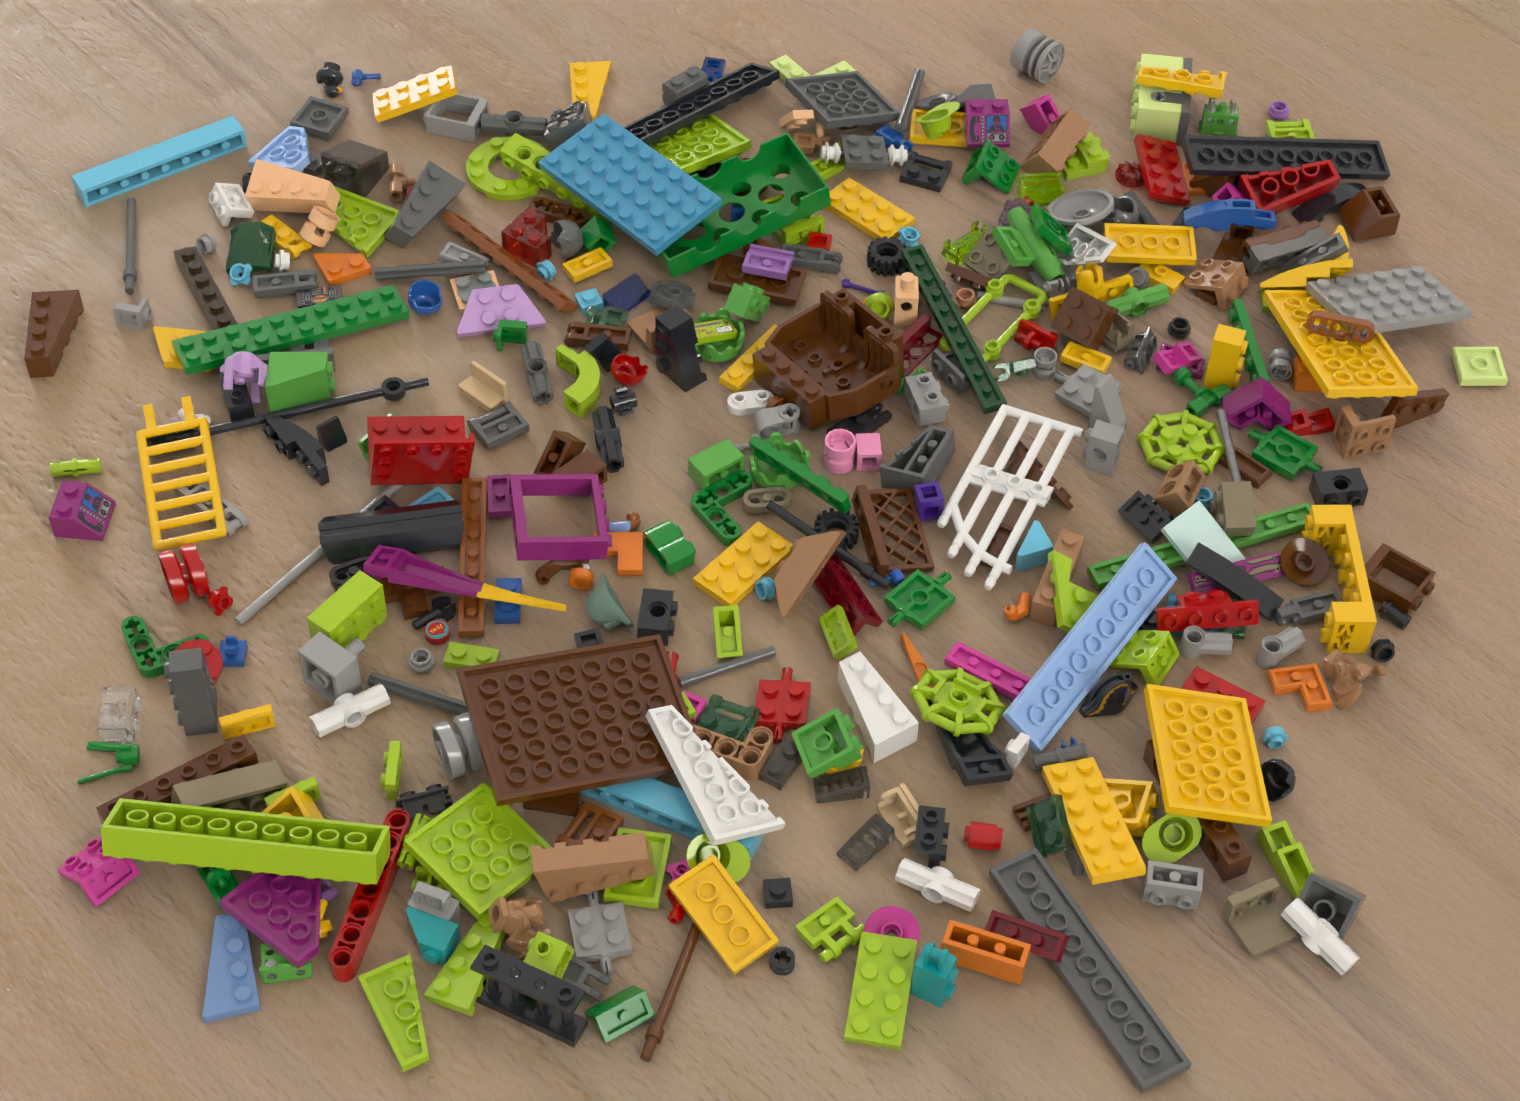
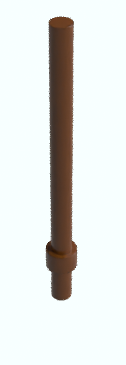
M694 922L654 1022L649 1025L645 1034L646 1042L640 1055L643 1061H651L656 1045L661 1043L665 1033L664 1025L701 933Z

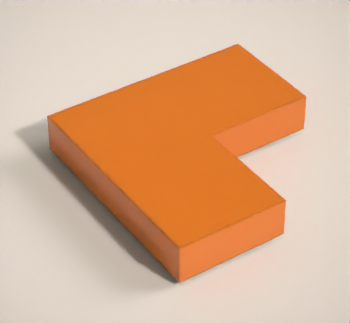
M594 532L593 536H598L597 532ZM607 532V534L612 535V547H608L607 556H618V576L643 575V532Z
M1317 663L1267 670L1266 676L1274 695L1299 692L1306 712L1332 708L1333 702Z

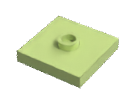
M1452 347L1451 356L1460 386H1506L1508 378L1498 347Z

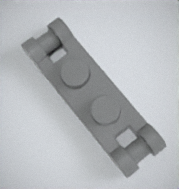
M200 483L173 490L178 497L210 491L208 484ZM221 496L227 528L226 536L229 538L235 534L236 529L245 527L249 524V521L239 509ZM212 500L192 504L199 512L213 509ZM231 517L233 520L228 522L227 519Z

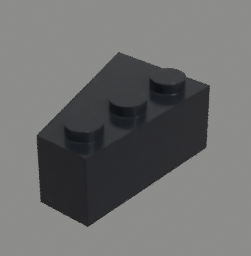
M678 304L656 316V367L659 372L664 373L686 393L707 380L706 374L701 372L699 363L703 362L702 356L696 353L695 344L698 343L693 318Z

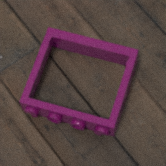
M598 474L510 475L508 494L517 561L607 559L608 547H612V535L607 534L609 532V517L604 516L607 512L606 500H602L604 497V486L599 484ZM523 496H592L598 536L528 537Z

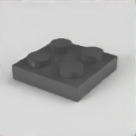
M310 96L292 118L290 126L302 127L308 134L329 140L349 115V109L346 106Z

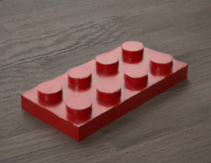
M1137 134L1134 138V144L1147 197L1180 206L1188 205L1191 200L1176 143L1170 140L1153 138L1149 135Z

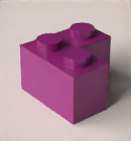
M1263 377L1223 397V409L1226 411L1227 420L1237 430L1257 420L1269 431H1272L1277 425L1284 427L1291 423L1290 402Z

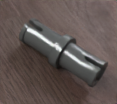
M1081 743L1066 748L1058 746L1053 751L1033 754L1032 758L1035 770L1039 771L1042 770V766L1088 758L1085 744Z

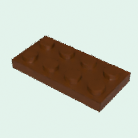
M725 254L717 258L708 281V289L730 293L734 283L743 285L745 282L765 290L763 294L770 297V302L796 306L807 276V269L791 266L785 281L742 272L745 257Z

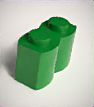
M667 520L643 531L645 547L667 575L670 576L694 564L696 549L691 541H687L683 537L682 530L678 525H674L670 520Z

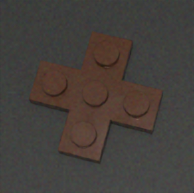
M388 578L376 580L383 585L386 604L400 601L404 620L418 618L428 613L429 608L426 596L442 593V591L388 583Z

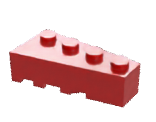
M1330 159L1302 164L1300 167H1285L1272 172L1263 171L1255 175H1241L1238 187L1247 200L1255 201L1256 209L1274 211L1276 215L1336 189L1340 176Z

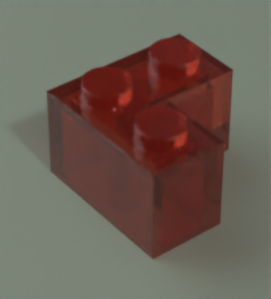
M527 207L501 231L502 247L519 260L537 268L538 262L548 260L552 256L551 236L547 235L546 215L537 210Z

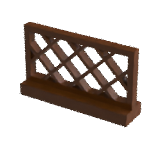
M857 485L851 501L859 522L869 562L877 569L876 572L885 577L893 569H899L902 573H912L917 569L921 572L933 571L935 566L911 489L868 490L866 485ZM898 496H905L907 503L903 506L893 499ZM871 498H880L885 503L882 507H879L872 502ZM888 505L900 511L896 517L885 510ZM905 514L912 519L913 523L909 526L899 518ZM880 515L891 521L888 527L878 522L877 518ZM894 524L906 531L903 536L890 530ZM909 533L919 540L917 546L905 539ZM886 535L897 541L894 547L884 542L883 538ZM900 544L912 551L909 556L897 550ZM916 553L924 558L925 563L919 564L911 558ZM893 555L903 561L902 565H891L889 558Z

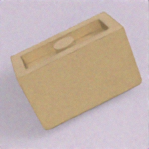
M472 361L470 363L471 376L458 385V392L488 413L502 407V404L508 401L506 382L476 361Z

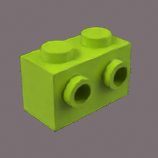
M538 931L536 937H533L528 943L527 955L523 962L562 979L575 950L568 943Z

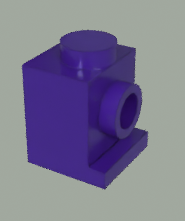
M939 482L914 485V502L920 521L939 519L944 508V497Z

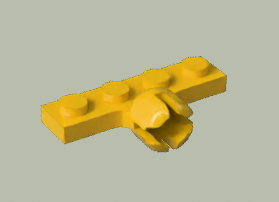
M1096 263L1085 264L1084 271L1083 265H1080L1075 272L1076 288L1103 302L1120 297L1124 291L1133 287V277L1129 274L1104 281L1103 268ZM1068 293L1048 299L1051 321H1054Z

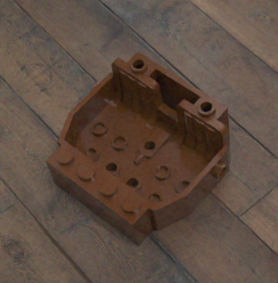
M845 288L833 294L829 290L820 293V303L778 325L765 342V347L752 354L755 382L764 390L770 391L774 396L784 397V404L792 403L800 408L798 419L812 431L828 421L857 416L898 392L901 386L900 379L904 377L903 335Z

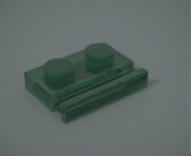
M1053 794L1036 802L1035 805L1026 807L1034 846L1044 859L1049 855H1055L1073 847L1062 795Z

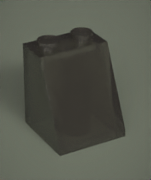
M347 140L320 154L325 180L330 181L335 187L365 198L389 169L387 151L352 140Z

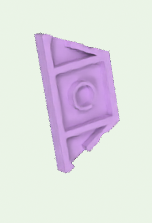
M518 284L473 289L459 324L457 336L460 338L491 334L494 328L498 329L500 319L527 322L528 329L545 327L546 321Z

